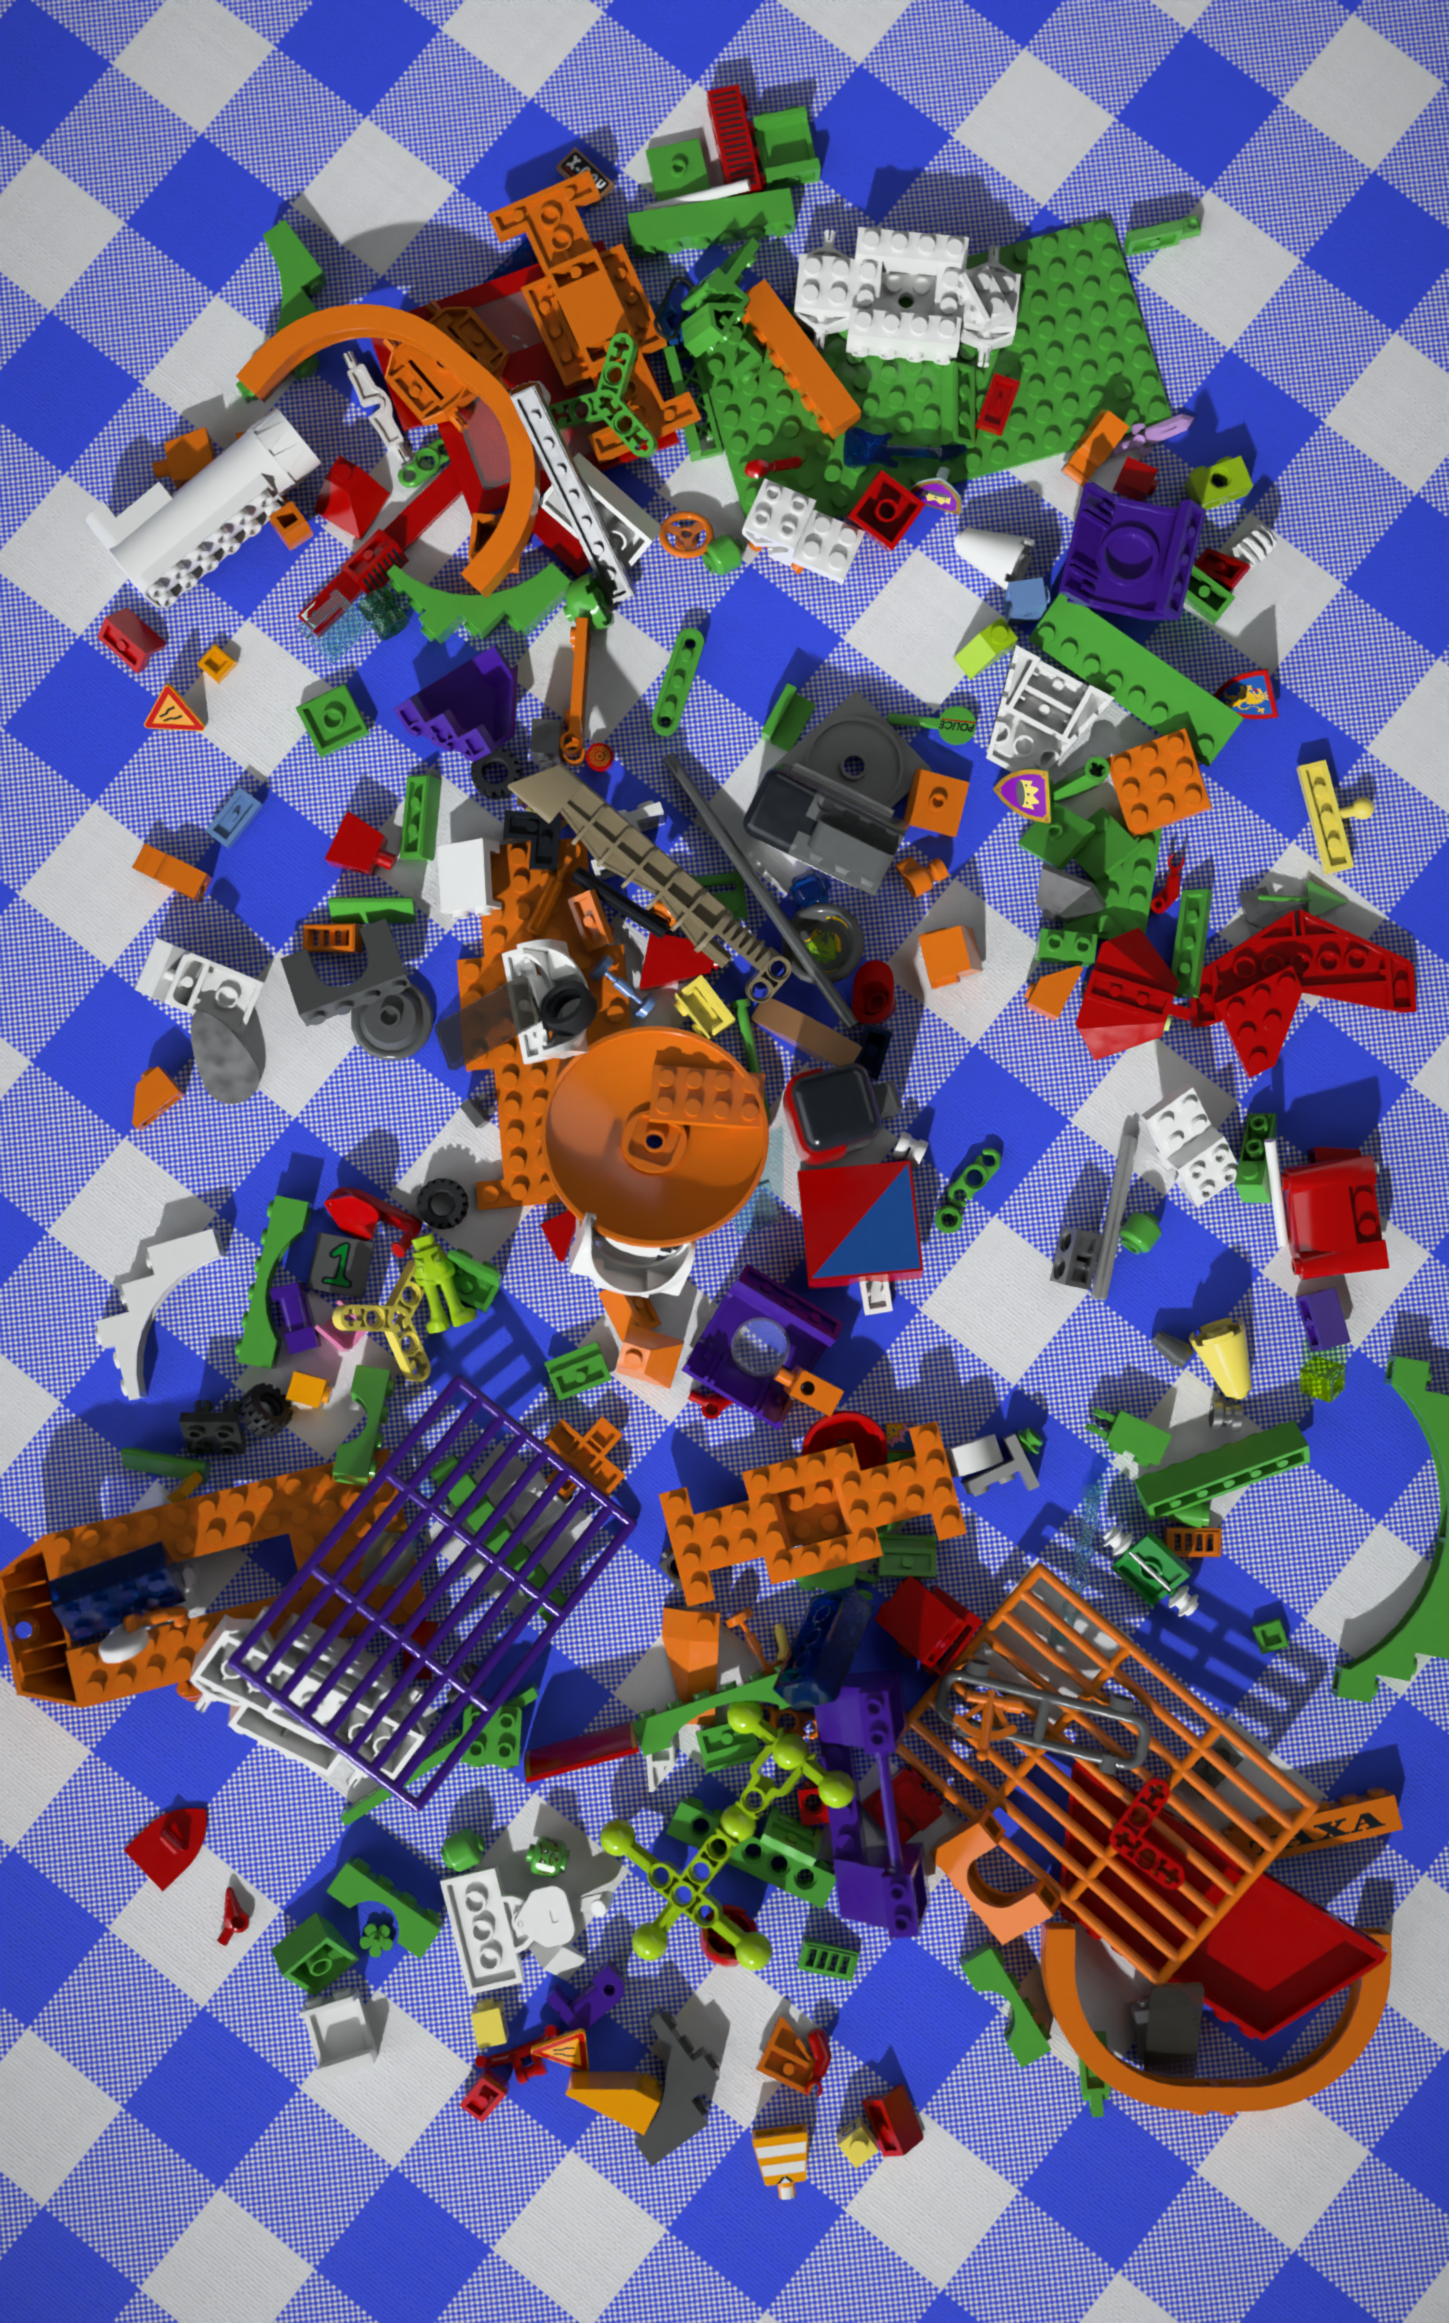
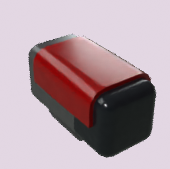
M849 1063L825 1071L820 1067L799 1073L787 1083L783 1095V1110L796 1153L800 1160L811 1166L840 1160L847 1153L866 1148L880 1131L882 1120L896 1116L903 1110L896 1082L890 1081L871 1086L866 1069L857 1063Z

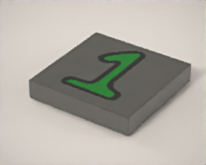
M318 1232L307 1288L364 1298L375 1243Z

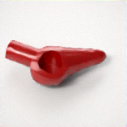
M692 1389L688 1400L701 1405V1412L707 1419L718 1418L723 1410L734 1404L717 1392L705 1395Z
M227 1887L223 1915L225 1927L217 1939L224 1946H227L234 1932H244L250 1924V1917L242 1910L232 1887Z

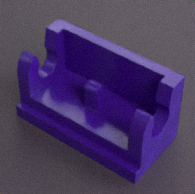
M1335 1287L1295 1297L1311 1351L1325 1350L1351 1342Z

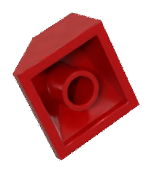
M339 455L324 478L314 511L362 541L391 495L363 469Z

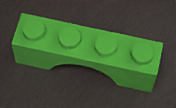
M356 1365L351 1386L352 1401L365 1410L368 1419L365 1429L356 1439L338 1445L332 1472L335 1482L367 1486L370 1478H373L377 1473L378 1461H375L376 1450H382L384 1434L380 1433L382 1423L387 1424L390 1407H386L388 1397H393L395 1390V1380H392L391 1372L388 1369Z
M350 1857L326 1892L348 1908L364 1901H377L389 1907L395 1914L399 1925L397 1943L421 1959L442 1929L444 1923L440 1921V1915L430 1908L425 1910L419 1906L417 1899L410 1893L398 1891L393 1887L394 1883L388 1877L382 1874L378 1876L370 1870V1865L360 1858L355 1860Z
M987 1941L958 1959L976 1992H996L1004 1996L1011 2004L1012 2019L1004 2033V2037L1021 2068H1024L1052 2050L1048 2043V2040L1052 2038L1043 2022L1038 2025L1032 2016L1037 2013L1028 1997L1022 1999L1017 1990L1021 1988V1985L1013 1972L1007 1974L1002 1964L1006 1960L997 1946L992 1949Z

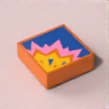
M885 1423L887 1452H915L908 1429L914 1427V1423Z

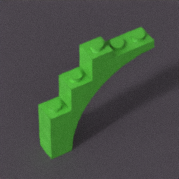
M285 219L262 235L280 272L282 304L276 333L294 321L317 312L318 310L308 296L319 293L324 285L327 284L322 269ZM316 354L308 357L291 372L298 381L312 376L317 368L321 366ZM240 381L236 384L247 404L252 400H259Z
M551 563L533 578L516 587L492 593L486 598L482 594H451L430 588L408 576L395 564L387 571L391 581L389 586L399 596L402 594L406 595L410 599L408 604L417 614L420 615L423 612L418 618L422 626L420 631L428 640L432 642L435 639L440 645L464 622L463 627L473 637L478 635L483 640L506 618H508L506 620L507 624L516 633L521 630L528 636L565 599L567 589L572 584Z

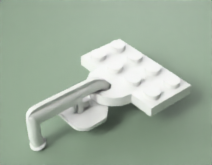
M497 1865L446 1877L440 1881L468 1995L523 1983L526 1978L519 1952L527 1949L534 1940L544 1947H553L569 1942L575 1934L572 1914L592 1910L595 1916L602 1917L614 1901V1894L611 1891L568 1900L565 1890L557 1885L534 1889L528 1898L516 1893L504 1894Z

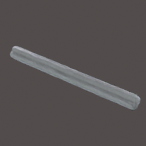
M1123 1135L1091 1292V1297L1098 1300H1106L1108 1297L1120 1236L1119 1231L1122 1226L1138 1145V1138L1133 1135Z

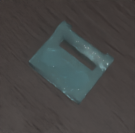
M337 589L330 594L331 598L305 623L301 622L296 627L330 665H333L371 628V625ZM340 606L344 612L317 637L312 631Z

